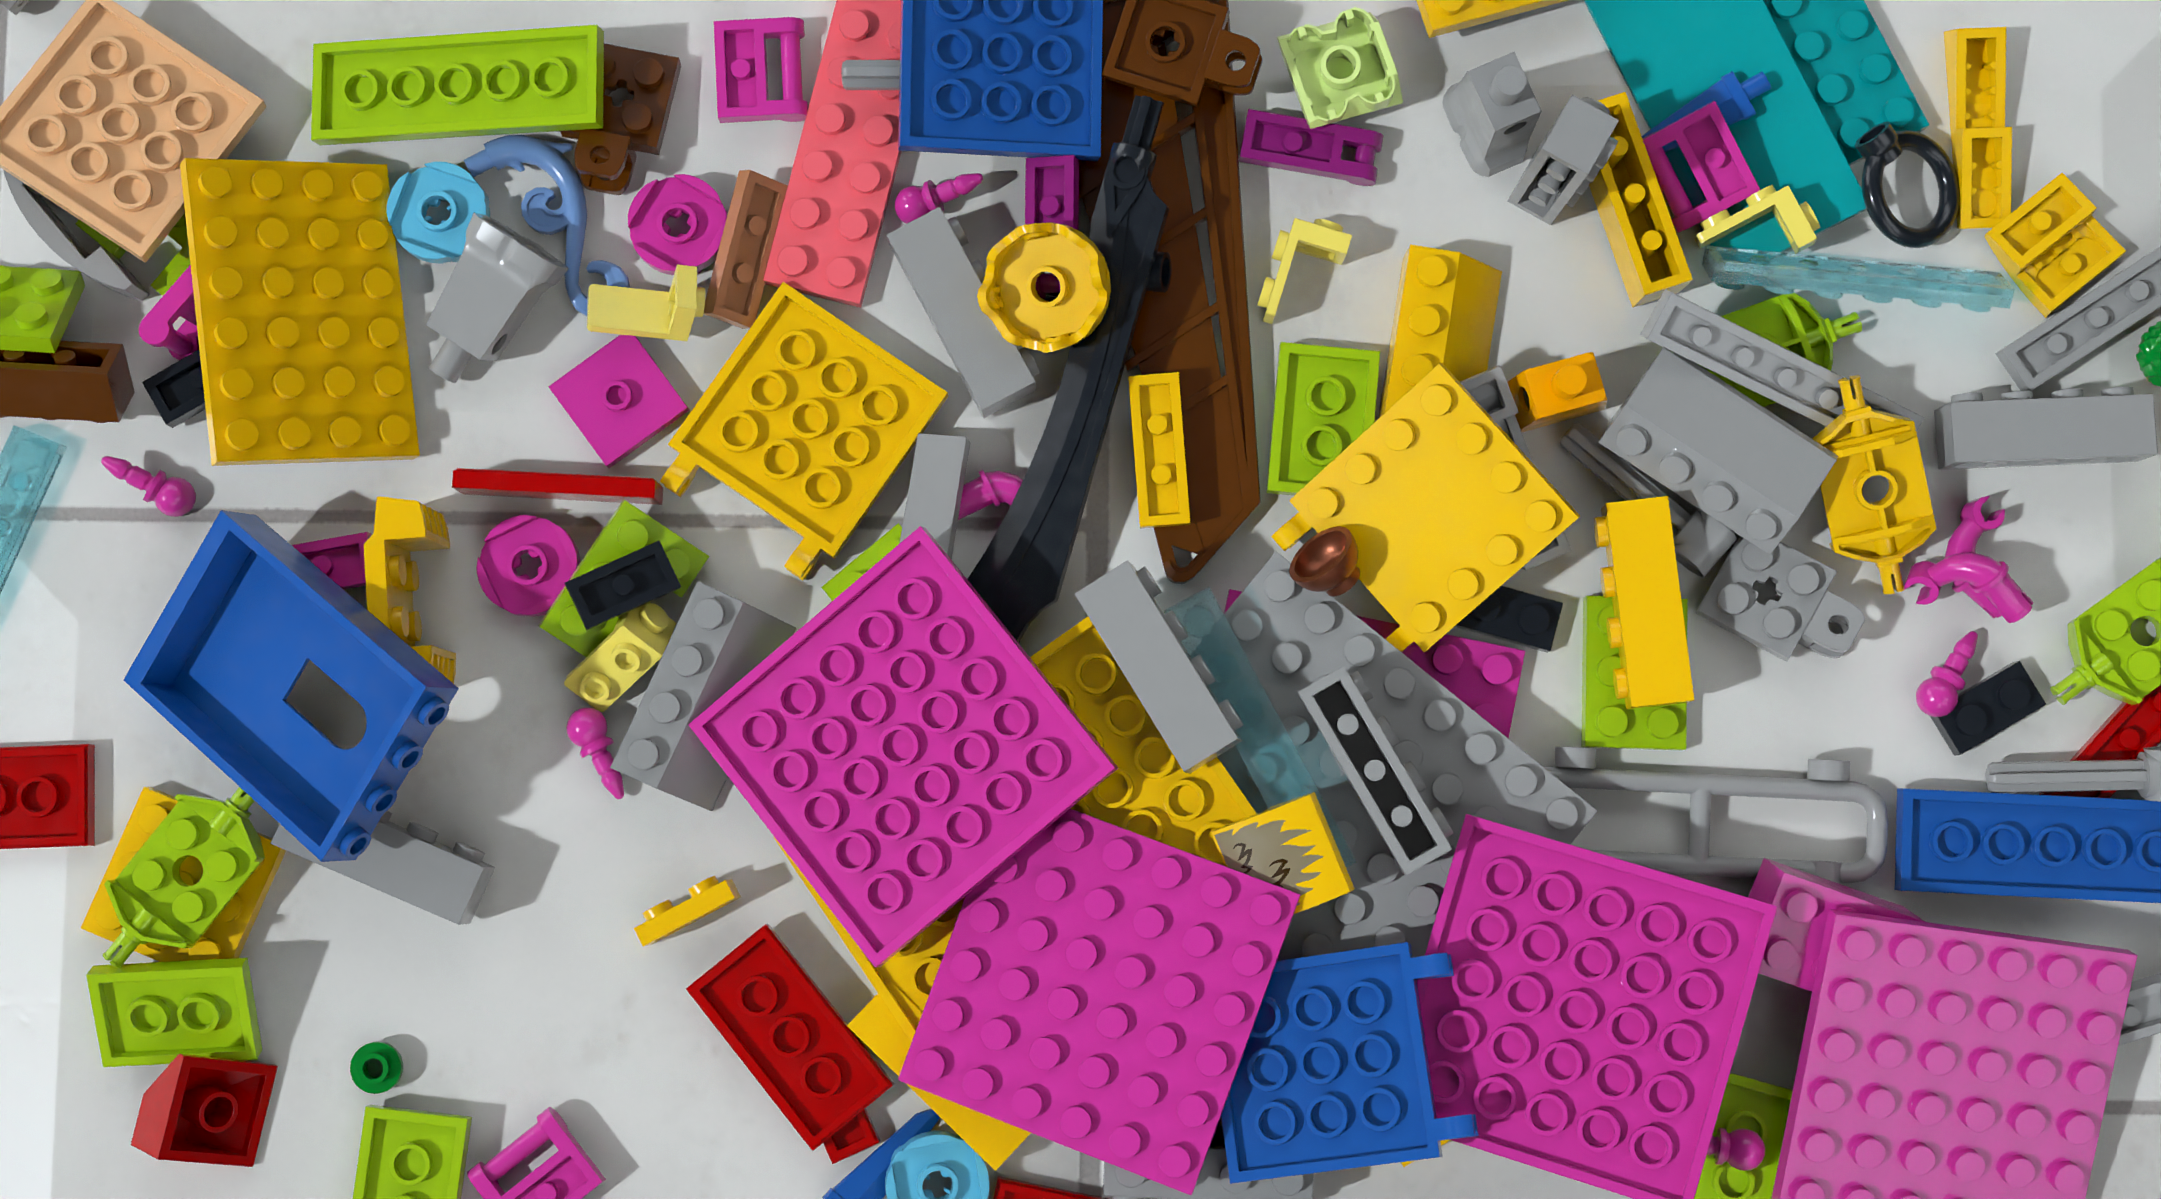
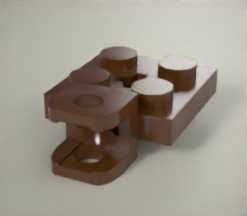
M1126 0L1102 76L1104 79L1198 108L1206 85L1209 88L1232 95L1244 96L1251 94L1263 59L1260 54V48L1254 41L1245 36L1224 30L1230 14L1228 7L1205 0ZM1166 31L1174 32V41L1180 44L1176 52L1170 51L1167 56H1160L1159 48L1152 44L1154 38H1163ZM1235 61L1245 62L1244 67L1240 70L1229 69L1230 65Z
M604 43L603 128L560 131L562 137L578 140L575 149V165L581 174L582 183L587 190L621 195L628 188L637 158L635 151L654 155L660 154L681 70L679 57ZM618 88H627L628 93L634 95L633 99L624 100L621 107L614 106L613 99L609 96L610 93ZM598 177L608 178L610 180H601Z

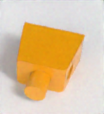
M1593 352L1529 368L1507 381L1519 412L1515 414L1521 432L1603 411L1607 404V396ZM1523 391H1526L1528 394L1529 409L1524 401Z

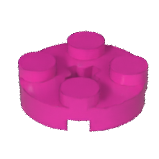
M677 174L674 177L665 178L661 181L656 179L647 183L637 193L630 205L628 212L630 238L638 255L653 269L664 274L674 275L678 264L696 266L697 274H699L716 260L728 214L717 192L709 184L697 177ZM682 213L689 215L687 224L691 228L688 233H680L677 237L670 236L671 228L666 224L667 219L670 216L678 219Z
M519 515L502 521L488 533L484 540L486 543L481 550V556L477 560L476 570L483 592L494 604L514 615L536 617L547 613L564 588L565 582L570 579L581 563L578 548L566 530L544 518ZM525 553H529L534 559L540 557L542 565L537 569L538 575L533 579L526 574L519 576L516 568L522 565L521 556Z

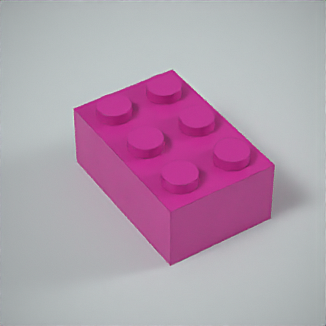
M1767 858L1763 859L1748 898L1777 906L1759 974L1811 992L1813 990L1828 909L1925 922L1904 906Z

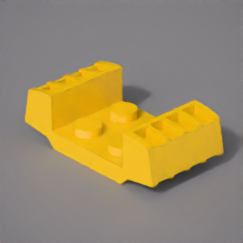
M379 496L376 500L374 533L364 543L367 610L454 684L456 653L433 645L415 646V641H420L422 637V622L419 612L413 609V591L419 589V570L416 561H411V552L450 549L448 527L444 515L421 504L419 501Z

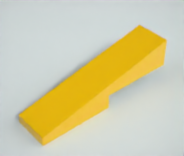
M2006 27L1959 28L1944 31L1952 160L1960 192L1959 209L1956 216L1957 229L1993 228L2011 214L2012 127H2005Z

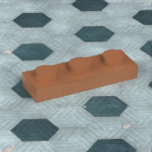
M739 170L705 299L703 314L742 329H750L755 322L765 286L763 279L788 185L752 170Z

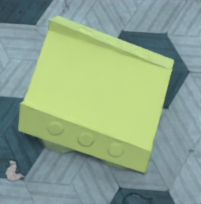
M1354 7L1341 12L1334 22L1319 26L1307 24L1293 29L1290 34L1277 37L1282 57L1310 129L1403 103L1397 69L1380 23L1370 12Z

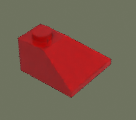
M178 1054L143 1094L131 1146L157 1160L253 1167L278 1066L270 1063Z

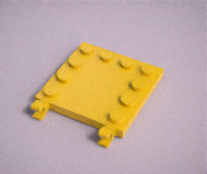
M782 282L668 443L670 448L678 452L679 455L664 473L660 482L664 484V487L681 498L692 483L700 467L803 537V540L788 558L784 567L804 581L815 566L822 551L836 559L916 444L918 433L923 434L948 398V392L785 282Z
M1439 363L1289 500L1299 512L1271 537L1283 551H1286L1288 548H1292L1313 528L1317 533L1331 527L1341 526L1347 528L1355 538L1358 547V561L1356 565L1360 569L1359 580L1400 625L1386 640L1400 652L1413 642L1423 652H1426L1574 523L1580 515L1443 363Z

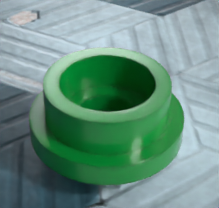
M378 1041L363 1045L355 1052L351 1060L350 1073L352 1080L359 1089L371 1094H379L392 1089L399 1082L403 1073V1061L400 1053L392 1045ZM373 1058L378 1059L383 1065V1072L378 1078L371 1076L367 1069L369 1061Z

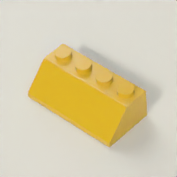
M1410 244L1402 261L1378 419L1439 363H1443L1459 382L1488 369L1502 271L1461 252Z

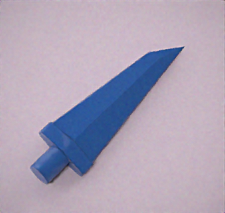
M1731 71L1642 135V138L1712 101L1716 102L1728 126L1743 119L1747 120L1756 115L1750 100L1772 89L1763 71L1742 83H1739L1735 74ZM1676 140L1662 146L1664 152L1679 147Z
M932 1109L916 1113L834 1188L831 1187L822 1198L883 1199L886 1195V1171L894 1151L899 1146L904 1145L910 1138L931 1131L940 1117Z

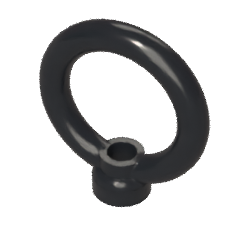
M1888 121L1880 123L1864 133L1854 146L1860 155L1866 159L1862 172V194L1867 212L1875 226L1884 236L1903 247L1924 248L1941 240L1951 229L1956 219L1960 202L1957 174L1947 153L1930 137L1911 130L1895 131ZM1903 150L1912 151L1920 155L1931 167L1938 184L1939 204L1936 215L1928 225L1922 228H1912L1901 223L1889 209L1883 192L1884 168L1897 159Z

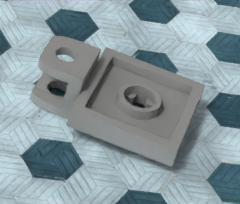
M1740 535L1696 612L1697 615L1786 662L1798 643L1822 656L1840 658L1850 649L1865 622V616L1858 607L1827 591L1837 573L1836 570L1782 542L1769 555ZM1767 580H1770L1776 584L1775 591L1780 594V599L1778 602L1770 599L1765 605H1762L1756 601L1759 593L1752 589L1755 582L1764 584ZM1828 623L1837 624L1841 629V635L1832 633Z

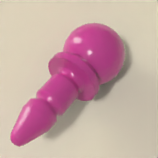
M980 173L961 174L956 176L955 180H947L938 184L937 187L931 180L924 182L923 187L908 186L901 190L895 199L896 214L901 221L908 224L938 207L944 212V203L959 198L961 194L966 195L983 181V176Z
M104 456L101 459L102 465L114 477L126 480L127 484L139 490H145L146 494L143 500L146 502L154 501L156 507L163 514L179 517L187 514L193 508L196 501V493L193 486L187 480L180 477L167 478L166 473L161 469L153 477L150 472L138 466H132L131 462L125 459Z
M1970 631L1955 644L1954 652L1950 653L1943 667L1934 666L1930 671L1931 678L1924 680L1919 685L1916 691V702L1920 710L1932 717H1942L1955 709L1958 702L1957 691L1962 690L1966 685L1960 676H1962L1969 664L1968 660L1973 657L1978 639L1976 632Z
M593 708L576 710L567 721L566 730L569 739L575 745L582 747L580 751L581 758L588 755L592 756L591 761L598 775H601L603 786L616 799H622L624 797L622 776L620 772L610 768L614 759L611 753L607 751V746L613 744L614 741L606 736L607 721L601 712Z
M1718 1128L1716 1137L1712 1135L1707 1155L1714 1154L1715 1164L1722 1165L1727 1161L1735 1169L1748 1171L1762 1163L1765 1156V1145L1762 1138L1750 1129L1741 1128L1728 1133L1725 1128Z

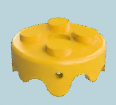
M1053 222L1025 224L1015 228L1000 240L987 255L985 277L977 294L978 304L981 311L991 319L1007 342L1038 350L1042 353L1054 352L1079 343L1089 336L1102 321L1108 308L1111 293L1110 273L1106 261L1095 243L1082 232L1068 225ZM1044 272L1054 274L1060 282V293L1053 301L1042 299L1036 291V281Z

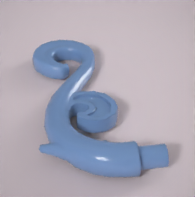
M507 135L485 143L484 150L464 160L473 177L493 167L500 170L510 166L519 172H523L525 170L523 163H527L543 169L554 179L562 194V205L560 208L551 210L548 207L550 201L556 198L553 190L545 187H536L526 193L521 203L522 216L527 224L540 234L553 235L566 229L565 265L569 269L564 274L565 287L570 302L575 309L587 316L588 297L582 293L579 286V270L587 222L586 199L578 174L571 162L564 156L566 152L573 150V146L570 143H555L525 135ZM603 260L588 263L586 268L588 273H598L604 276L608 286L630 288L629 279L621 267Z

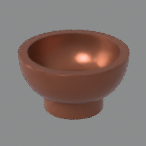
M1341 526L1331 527L1319 532L1310 538L1295 554L1289 570L1291 578L1298 585L1310 591H1325L1332 597L1346 593L1356 584L1360 577V569L1356 565L1358 561V547L1355 538L1347 528Z

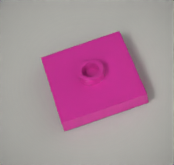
M619 335L548 386L609 469L690 411L636 336Z

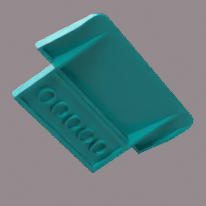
M1584 0L1650 130L1721 80V77L1733 71L1739 83H1742L1762 71L1764 72L1772 89L1750 100L1756 115L1728 127L1760 190L1773 185L1777 192L1789 186L1799 205L1805 201L1810 205L1820 225V228L1814 231L1815 235L1867 210L1862 189L1850 168L1851 165L1864 159L1854 146L1864 133L1876 125L1887 121L1890 122L1895 131L1911 130L1921 132L1929 126L1923 111L1864 0ZM1680 147L1665 152L1692 206L1706 201ZM1746 199L1727 208L1730 216L1749 206ZM1772 211L1710 244L1718 261L1724 267L1734 271L1747 270L1792 248Z

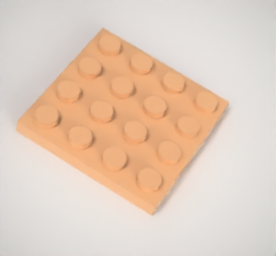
M85 0L0 106V168L146 263L185 213L180 163L185 158L227 159L265 110L266 105L263 99L113 0Z

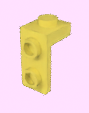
M1770 185L1749 196L1746 199L1749 207L1730 216L1726 209L1700 223L1703 231L1698 233L1695 238L1699 249L1772 211L1792 249L1797 254L1814 245L1817 240L1814 231L1819 229L1820 225L1810 205L1806 201L1799 205L1789 186L1776 192L1774 186Z
M1294 218L1290 232L1280 230L1271 258L1281 261L1276 279L1265 278L1257 306L1266 308L1263 322L1273 323L1295 251L1342 265L1352 235L1342 232L1343 227L1325 219H1315L1314 223Z
M677 264L669 292L591 284L588 289L587 329L591 332L688 341L694 318H702L705 308L706 293L704 287H697V267Z
M650 602L620 615L613 632L567 675L564 685L599 712H604L662 658L676 622L668 617L667 613L660 606Z

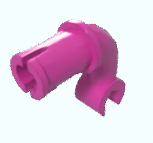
M983 469L978 471L980 477L963 486L958 520L993 503L996 507L1000 506V503H1007L1011 506L1023 480L1015 474L1002 471L985 473Z
M1990 496L1981 497L1966 503L1961 510L1960 519L1962 523L1956 528L1948 541L1945 558L1960 553H1976V544L1981 534L1998 528L2003 523L2005 509L1992 512L1984 521L1985 518L1982 516L1981 507ZM1963 581L1952 582V589L1956 593L1963 591L1992 618L2002 616L1983 593H1976L1971 588L1970 583Z
M1974 552L1954 554L1936 564L1929 561L1915 563L1910 569L1903 588L1905 590L1916 583L1925 585L1920 590L1916 604L1927 605L1937 599L1942 586L1955 581L1968 582L1976 593H1983L2008 623H2014L2025 617L2031 611V605H2033L2030 597L2007 573L2009 566L2005 562H1997L1989 556Z

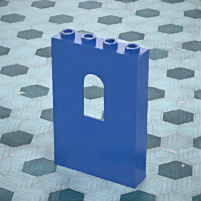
M221 510L123 679L321 862L356 860L370 844L372 832L383 814L396 801L399 787L408 772L420 761L425 744L436 726L446 718L449 712V704L459 689L257 515ZM309 660L351 695L364 709L367 721L366 731L362 740L351 749L338 747L286 701Z

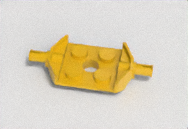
M1860 375L1849 376V380L1846 377L1838 380L1845 408L1842 410L1843 413L1812 438L1838 456L1837 461L1820 485L1832 541L1829 545L1837 554L1856 560L1874 562L1879 568L1883 594H1895L1894 589L1898 593L1904 591L1899 563L1903 562L1902 557L1921 546L1936 530V524L1914 421L1907 417L1871 409V406L1865 404L1860 381L1861 377ZM1875 475L1886 477L1889 489L1885 497L1875 502L1866 501L1862 495L1864 482Z

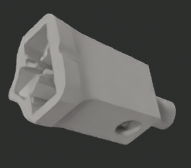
M1515 52L1467 71L1459 83L1451 85L1447 89L1442 102L1453 131L1458 133L1461 138L1460 147L1475 173L1490 177L1522 163L1527 152L1530 137L1542 110Z
M473 213L466 229V242L463 253L426 326L446 338L429 369L445 380L456 383L472 355L479 360L497 361L541 295L550 287L556 285L569 268L537 243L516 233L487 215Z

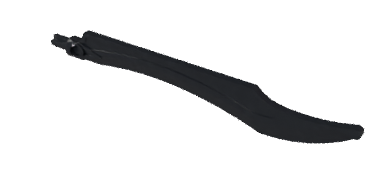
M1135 95L1123 140L1112 145L1091 220L1089 239L1095 243L1103 255L1110 273L1111 293L1108 308L1095 330L1085 339L1071 346L1057 396L1029 469L1005 518L985 553L967 579L1018 643H1020L1031 622L1043 610L1056 603L1059 599L1170 209L1156 195L1150 180L1157 160V155L1151 151L1164 103L1144 95L1142 97Z

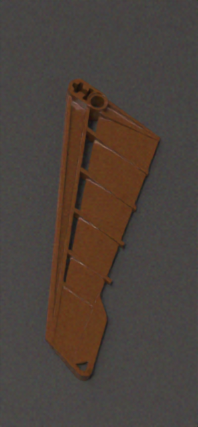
M1103 0L1102 72L1126 0ZM1205 0L1229 8L1228 0ZM1228 17V20H1227V23H1226V26H1225V29H1224V30L1229 31V32H1230V17ZM1166 31L1163 38H1154L1152 44L1159 48L1160 56H1167L1166 46L1174 42V32ZM1233 64L1230 65L1229 69L1233 70ZM1102 76L1101 157L1098 161L1079 160V201L1083 200L1090 224L1112 145L1123 140L1135 95L1152 97L1153 100L1164 103L1151 151L1157 155V160L1150 180L1156 195L1170 208L1158 252H1168L1170 254L1172 264L1171 281L1165 293L1146 291L1131 343L1135 356L1126 361L1125 366L1127 373L1139 366L1141 375L1179 372L1190 525L1154 527V532L1166 577L1174 584H1185L1193 580L1261 503L1235 95L1209 88L1206 85L1199 107L1191 106L1192 113L1178 122L1174 100L1110 81ZM1192 129L1195 130L1204 208L1195 214L1193 213L1181 136ZM1205 221L1207 224L1216 302L1209 306L1196 231V227ZM1217 314L1226 373L1223 377H1221L1211 320ZM1172 546L1197 555L1186 567L1181 568L1176 564Z

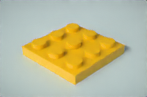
M143 787L81 929L112 942L121 934L123 926L119 922L104 884L107 880H115L178 803L173 796L152 787ZM257 832L261 839L265 856L264 860L193 948H179L148 942L147 944H139L134 951L159 962L239 958L286 850L270 844L273 838ZM190 856L181 863L179 873L182 881L192 886L201 879L203 866L199 859Z

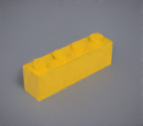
M1625 91L1598 100L1609 109L1610 116L1619 120L1610 135L1618 143L1603 169H1600L1593 182H1590L1589 187L1632 308L1660 299L1665 289L1675 294L1679 293L1693 278Z
M1668 496L1605 503L1601 508V517H1594V533L1597 547H1606L1608 567L1600 568V579L1603 597H1612L1614 617L1607 618L1606 623L1610 648L1619 649L1621 668L1613 669L1616 698L1625 699L1626 709L1694 701Z
M889 981L886 986L917 1029L923 1012ZM877 993L852 1019L847 1027L899 1076L911 1042ZM907 1084L995 1171L1031 1134V1132Z

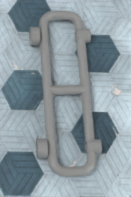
M1555 746L1554 767H1544L1569 788L1690 794L1688 855L1590 850L1667 874L1756 878L1764 858L1709 856L1711 795L1859 803L1867 813L1866 851L1861 860L1853 863L1784 859L1770 860L1839 884L1865 881L1875 875L1885 861L1888 845V814L1886 804L1879 793L1868 785L1849 781L1850 761L1808 759L1807 779L1596 769V748Z

